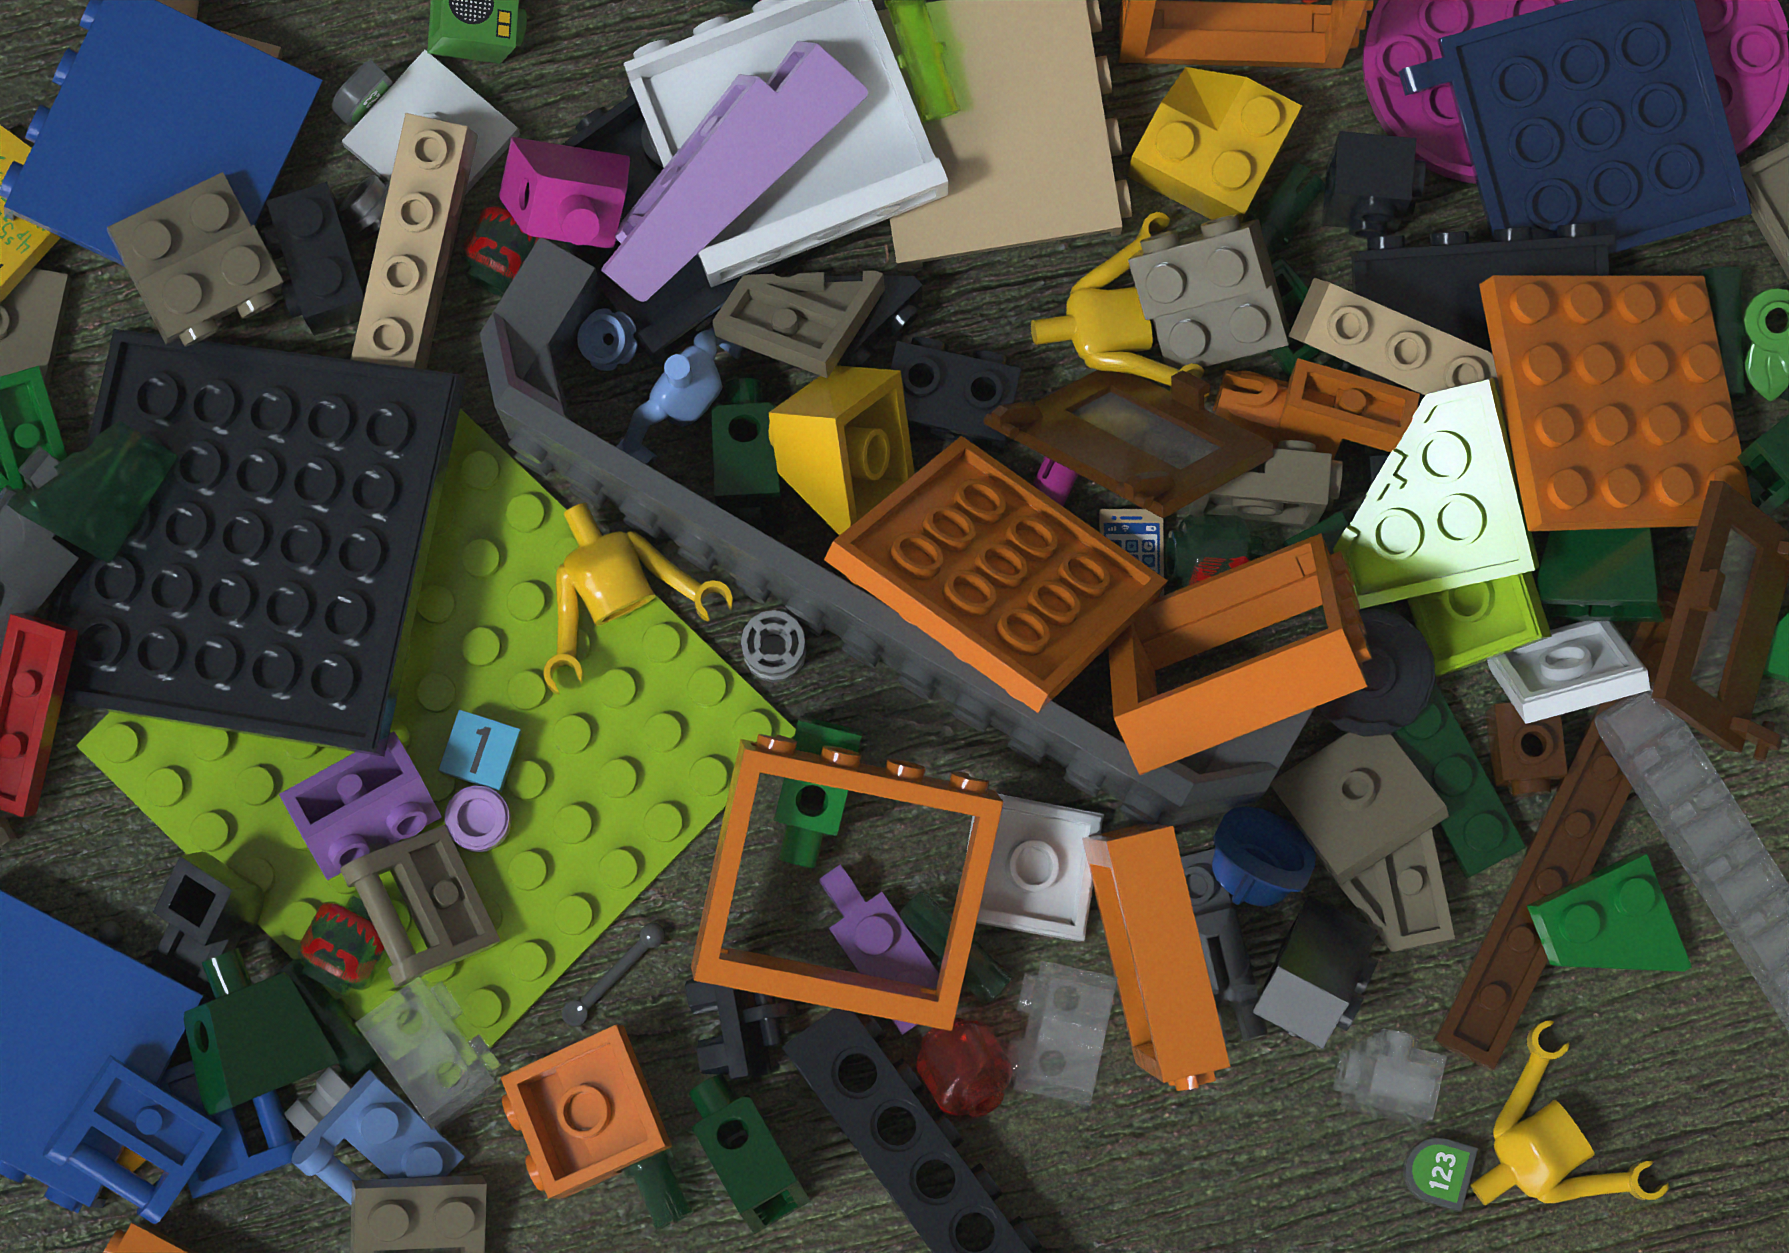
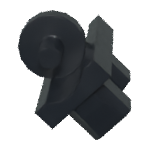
M694 978L686 981L685 989L688 1006L693 1015L719 1012L723 1034L722 1036L698 1040L696 1050L701 1073L730 1074V1079L756 1078L772 1074L768 1046L783 1044L779 1019L797 1015L795 1002L776 1003L775 996L694 981Z

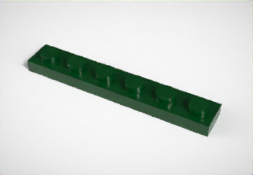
M1341 511L1287 539L1283 545L1287 547L1322 533L1331 555L1334 554L1333 548L1349 524ZM1392 602L1360 609L1378 608L1398 615ZM1323 605L1318 606V609L1326 622ZM1435 682L1427 707L1412 724L1391 734V736L1447 806L1449 817L1436 825L1465 878L1468 879L1520 852L1526 846Z

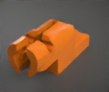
M1297 358L1288 382L1250 371L1234 372L1225 370L1212 411H1215L1214 414L1272 442L1275 449L1278 448V442L1306 441L1317 446L1316 452L1332 454L1331 460H1334L1342 439L1392 452L1413 420V415L1418 407L1420 393Z

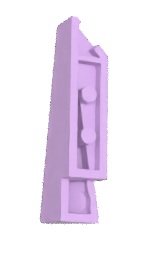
M797 41L767 83L757 76L739 74L622 220L615 235V238L621 245L603 265L601 271L634 299L641 302L647 301L867 97V88L818 43Z

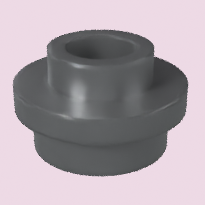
M371 175L359 183L344 199L339 211L347 218L346 226L353 233H358L365 228L370 233L380 229L390 181L383 183L376 175Z

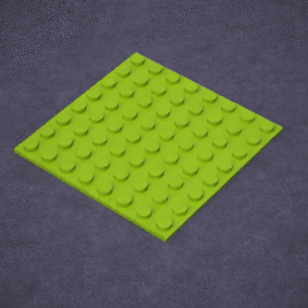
M461 408L390 733L395 731L441 815L440 819L425 826L422 831L416 834L419 835L445 825L447 805L457 792L470 786H479L438 771L458 711L462 710L522 731L502 793L496 791L506 801L511 812V827L507 837L496 848L485 852L466 850L453 840L501 940L488 950L428 973L406 985L395 987L387 970L392 966V963L385 948L380 955V951L375 955L377 945L373 946L374 936L367 944L365 939L366 930L363 927V931L359 935L357 932V921L351 927H348L349 918L341 922H335L340 916L339 914L333 919L326 921L329 913L323 919L321 915L318 921H316L315 916L320 906L326 903H335L372 922L356 887L349 888L342 873L329 880L325 878L279 794L355 752L109 712L76 745L186 854L207 852L260 886L264 893V903L258 925L438 1102L459 1083L725 809L740 739L757 742L758 734L772 737L781 735L793 739L796 731L795 727L657 596L647 604L603 625L595 626L584 600L576 590L579 610L576 659L582 667L584 680L581 684L574 668L565 665L560 666L555 670L552 678L560 694L553 693L545 681L544 667L547 661L557 654L558 606L556 572L558 567L564 563L566 556L578 548L579 545L564 516L566 509ZM388 871L380 874L379 877L415 952L419 953L426 950L427 947L391 872ZM329 930L334 932L332 939H327L325 936ZM310 932L312 934L310 939L322 938L333 944L334 949L332 952L327 951V953L335 958H339L336 956L339 949L355 956L359 964L356 973L362 963L358 976L364 963H366L358 981L355 983L357 980L355 979L352 983L353 979L350 981L351 977L347 981L348 976L345 980L344 978L342 979L345 972L344 961L338 962L329 959L322 949L313 954L311 961L310 958L308 960V956L306 959L301 950L304 945L300 943L304 940L306 941L303 938L304 936L309 939L305 934ZM353 942L356 944L357 948L355 951L348 950L349 943ZM314 956H315V958L317 957V959L319 958V960L321 959V961H320V963H319V966H318V962H317V965H316V962H315V964H314V961H313V963H312V960H313V957H314ZM370 962H371L372 967H371V969H370V967H369V969H368V971H367V968H368V966H369V964H370ZM335 967H336V970H337V969H338V971L340 970L338 976L335 975V972H334V974H332L333 971H334V969H335Z

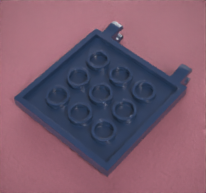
M1572 0L1439 38L1437 41L1442 58L1406 67L1398 72L1405 96L1449 83L1492 238L1490 242H1494L1495 229L1532 227L1533 240L1558 238V225L1596 223V236L1615 234V244L1608 245V254L1752 214L1695 0Z

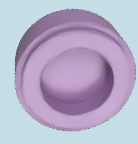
M470 786L457 792L449 801L445 811V825L451 838L459 846L472 852H485L496 848L507 837L511 827V812L506 801L493 789L485 786Z

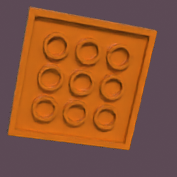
M1493 275L1479 284L1528 531L1698 526L1710 481H1725L1752 503L1745 468L1737 459L1742 452L1704 276Z
M960 436L832 542L824 559L846 575L852 583L867 590L899 613L905 621L920 628L952 651L958 659L973 666L1005 689L1011 697L1023 702L1037 713L1159 598L1168 581L963 436Z

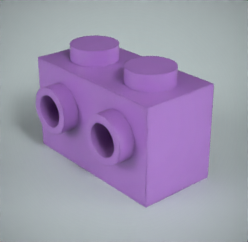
M395 731L389 734L385 757L355 752L279 794L327 880L340 874V868L347 863L393 845L402 839L413 837L422 831L425 826L441 818L421 776Z

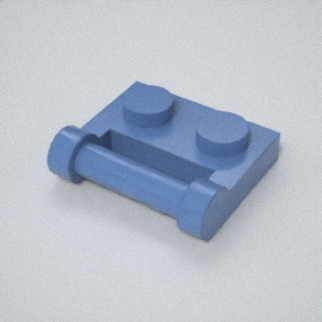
M369 1069L300 1142L291 1160L305 1175H317L351 1205L352 1180L362 1179L333 1155L335 1147L344 1138L390 1179L446 1177L465 1156L454 1144Z

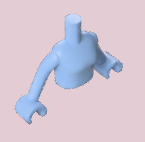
M714 327L697 334L694 338L693 346L686 348L680 354L670 356L666 360L664 365L665 371L652 388L649 400L634 411L626 435L616 447L646 465L650 462L654 463L657 455L642 445L649 426L664 419L677 426H686L697 421L719 396L723 387L714 363L717 352L716 347L720 346L737 360L741 356L740 353L743 347L715 337Z

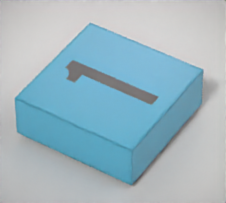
M459 710L438 771L442 774L479 786H485L502 793L522 731L518 728Z

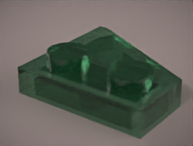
M119 420L95 437L93 443L87 449L81 452H74L54 466L58 474L30 495L20 490L10 498L7 506L18 514L110 564L178 455Z

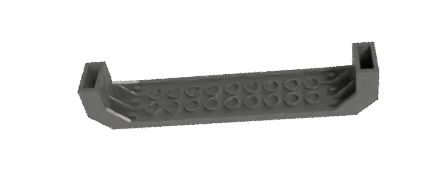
M544 238L537 240L480 332L494 406L509 436V446L517 451L514 457L520 463L545 477L548 476L551 469L555 470L572 483L569 487L572 493L595 507L602 508L605 501L615 505L626 515L623 521L628 526L650 539L656 540L660 532L668 536L680 546L678 554L697 567L710 572L716 564L728 571L735 578L732 585L750 598L763 604L766 603L769 596L776 599L790 610L788 614L796 619L803 629L820 636L825 628L841 637L845 642L842 649L865 665L875 668L879 660L889 665L900 674L897 681L916 695L930 700L935 692L949 700L955 706L952 712L953 715L969 726L981 732H986L989 725L997 728L1010 737L1011 740L1008 743V747L1024 758L1041 765L1046 757L1066 769L1063 779L1084 793L1097 797L1099 791L1103 790L1122 801L1119 811L1137 824H1155L1158 822L1161 825H1171L1174 827L1225 814L1232 808L1255 806L1264 795L1314 708L1139 775L1125 743L1053 701H1050L1037 713L1023 702L1011 697L1005 689L973 666L958 659L952 651L920 628L905 621L899 613L883 602L572 422L559 371L578 342V332L582 323L591 313L598 310L604 300V295L595 267Z

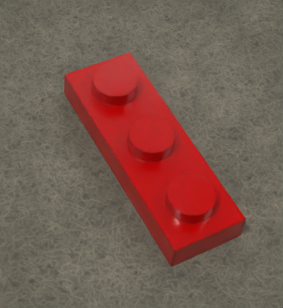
M25 613L10 614L0 656V810L20 817L37 814L79 631Z

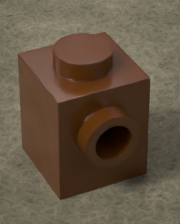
M1511 702L1494 704L1485 712L1494 788L1512 787L1513 797H1528L1551 793L1550 783H1556L1568 775L1561 714L1525 724Z

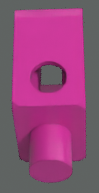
M511 137L499 197L525 234L532 237L570 242L575 245L612 248L615 245V235L619 227L627 191L630 157Z

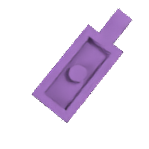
M841 864L819 879L820 884L844 917L831 926L829 931L858 973L931 988L937 987L939 973L883 892L865 902ZM891 1019L901 1035H904L918 1025Z

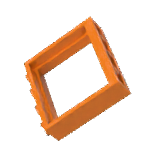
M1120 0L1119 63L1342 69L1348 50L1358 48L1360 30H1365L1367 10L1372 11L1374 0H1333L1331 5Z
M1322 533L1159 597L1108 646L1113 718L1139 775L1367 687L1362 663L1371 660L1372 655L1364 636L1366 629L1358 611L1361 608L1353 588L1355 586L1354 579L1342 552L1339 551L1330 555ZM1323 605L1328 629L1157 695L1156 670Z
M758 734L757 742L740 739L691 963L694 981L952 1031L1003 806V800L995 790L988 789V780L970 777L968 773L952 772L950 781L924 776L926 768L909 761L887 759L886 767L882 768L860 763L861 754L845 748L823 746L821 755L795 750L797 741L781 735L772 737ZM760 773L975 816L936 988L722 946Z
M1146 823L1082 838L1135 1064L1163 1083L1168 1082L1169 1086H1175L1176 1091L1198 1088V1085L1216 1081L1214 1071L1228 1068L1230 1063L1174 827L1171 825Z

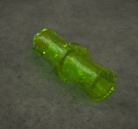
M884 0L902 54L897 56V60L901 70H908L922 115V123L939 120L962 111L960 104L957 103L943 58L949 55L945 42H938L926 1Z

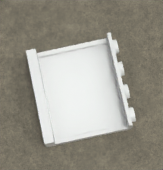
M761 0L752 7L753 13L733 21H730L727 16L710 19L693 29L694 36L671 45L667 39L648 43L633 53L635 59L624 63L629 82L663 168H665L739 74L757 76L767 83L797 41L818 43L867 88V97L698 253L711 287L948 195V178L939 157L935 158L872 0Z

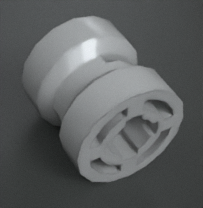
M776 610L761 612L751 618L743 630L741 645L744 660L751 673L759 679L772 683L787 681L795 676L804 665L807 653L804 632L797 620L789 614Z
M330 1066L316 1080V1090L308 1099H298L284 1115L306 1137L351 1090L353 1085ZM345 1138L335 1147L333 1155L345 1143Z

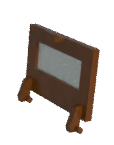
M1096 370L1035 403L1026 401L999 405L991 413H988L983 421L990 428L1020 442L1161 518L1167 517L1273 457L1272 442L1206 410L1204 407V395L1210 392V384L1183 370L1171 376L1172 392L1137 375Z
M1710 481L1651 698L1727 751L1742 753L1745 740H1749L1756 745L1753 758L1759 761H1766L1768 750H1780L1783 738L1780 734L1773 732L1775 723L1763 721L1761 726L1751 721V716L1789 578V532L1725 481Z

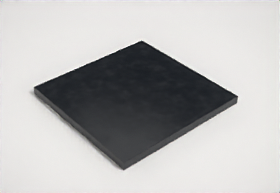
M114 329L80 477L91 486V489L82 498L69 522L64 546L79 559L54 588L47 615L48 621L79 630L62 704L385 757L466 380L460 375L203 340L185 347L179 338L166 345L161 335Z

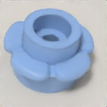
M608 308L598 309L588 316L579 329L577 338L579 349L593 367L603 371L614 370L618 364H627L635 356L638 343L634 339L636 326L631 317L624 312L612 313ZM608 333L614 337L613 343L609 346L604 342V337Z

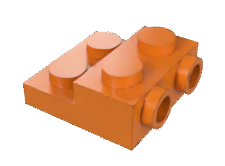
M624 1025L611 1026L500 1077L507 1093L502 1096L504 1112L512 1127L516 1131H522L530 1154L525 1158L528 1173L536 1188L541 1192L545 1191L548 1199L569 1197L622 1173L621 1169L672 1147Z

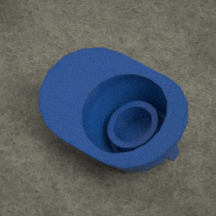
M1248 806L1232 808L1223 816L1213 836L1215 850L1213 853L1212 871L1221 886L1233 895L1232 903L1236 905L1243 902L1263 907L1276 905L1290 892H1300L1307 886L1315 867V851L1300 830L1281 816L1264 809Z

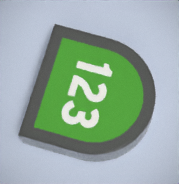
M367 60L338 90L332 101V110L349 127L356 126L394 83L372 60Z
M1432 1138L1419 1142L1408 1152L1403 1165V1176L1408 1189L1415 1197L1424 1202L1461 1212L1478 1148L1444 1138Z

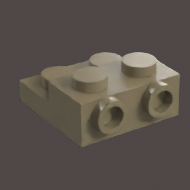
M223 172L107 227V232L166 345L179 338L185 347L193 345L219 331L216 320L237 310L242 319H245L269 308L277 302L273 293L281 289L283 280L255 226L250 225Z
M1237 214L1223 216L1201 224L1202 234L1179 240L1177 230L1156 234L1141 240L1142 250H1139L1128 259L1145 320L1152 319L1165 365L1178 370L1191 363L1205 367L1288 346L1293 341V338L1289 337V324L1259 219L1240 224Z
M1297 440L1278 442V448H1273V457L1260 464L1256 472H1250L1249 470L1190 503L1189 516L1310 528L1318 523L1324 511H1332L1334 499H1339L1342 461L1331 460L1332 454L1316 452L1317 446L1310 442Z

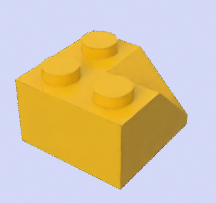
M1185 67L1161 101L1131 157L1127 177L1211 220L1237 214L1239 223H1244L1295 128L1302 105L1244 76Z
M836 365L828 378L823 376L817 377L769 412V440L774 447L778 474L839 536L915 474L900 370Z

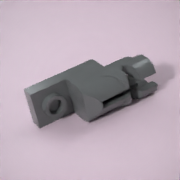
M39 445L18 469L27 483L26 488L22 490L19 488L13 489L10 485H6L0 492V656L10 614L25 613L33 616L79 559L59 542L54 535L59 529L64 530L68 526L82 498L91 489V486Z
M1215 849L1183 856L1181 861L1216 1008L1224 1005L1233 1007L1243 1042L1266 1036L1268 1031L1265 1019L1252 1013L1259 997L1237 910L1232 908L1229 892L1216 880L1212 871ZM1217 1011L1223 1033L1224 1042L1226 1045L1228 1044L1221 1013L1220 1011Z

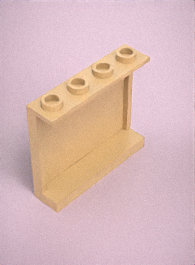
M941 0L876 11L935 158L939 157L948 178L947 196L890 218L898 271L923 267L922 262L1106 232H1111V237L1121 235V218L1132 217V209L1127 180L1115 181L1111 159L1112 156L1122 155V147L1117 118L1105 119L1101 97L1103 94L1112 93V85L1107 56L1095 57L1091 33L1102 31L1098 0Z

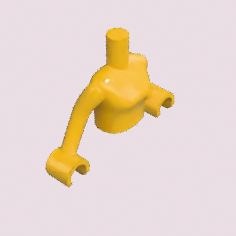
M1160 212L1150 214L1145 218L1135 241L1079 279L1070 291L1065 316L1032 320L1031 334L1034 344L1040 345L1072 340L1079 357L1085 360V364L1089 368L1099 371L1129 373L1171 386V376L1182 370L1200 379L1204 374V369L1198 364L1191 363L1178 370L1149 358L1130 353L1150 350L1153 343L1151 321L1145 320L1136 286L1112 290L1100 289L1130 269L1128 259L1139 250H1142L1140 241L1150 237L1149 232L1164 230L1168 226L1170 218ZM1209 393L1204 395V403L1206 402Z
M587 503L575 505L566 510L564 516L579 547L566 556L564 563L558 567L556 572L558 606L557 654L550 658L544 667L545 681L550 690L559 695V690L552 678L555 670L565 665L574 668L581 684L583 683V670L576 659L579 616L576 590L584 600L595 626L603 625L626 615L656 597L642 571L640 561L656 577L694 601L697 614L707 622L710 620L706 609L702 606L703 599L708 594L719 593L726 599L727 605L732 611L733 597L731 590L720 581L711 580L703 584L699 583L666 559L652 544L636 532L629 531L624 533L618 531L602 535Z
M1544 1021L1534 1025L1527 1036V1046L1531 1053L1493 1128L1495 1138L1494 1149L1500 1164L1470 1184L1476 1196L1486 1206L1517 1185L1526 1195L1537 1198L1543 1203H1559L1580 1197L1630 1192L1635 1198L1640 1200H1656L1662 1197L1668 1191V1182L1657 1186L1650 1193L1644 1192L1638 1184L1639 1173L1643 1169L1650 1167L1654 1161H1641L1633 1164L1627 1172L1586 1175L1563 1180L1573 1169L1595 1156V1153L1577 1124L1557 1100H1552L1534 1115L1517 1123L1527 1110L1549 1061L1563 1056L1568 1051L1570 1044L1567 1042L1559 1046L1552 1053L1544 1051L1539 1045L1538 1037L1540 1032L1551 1026L1554 1021Z

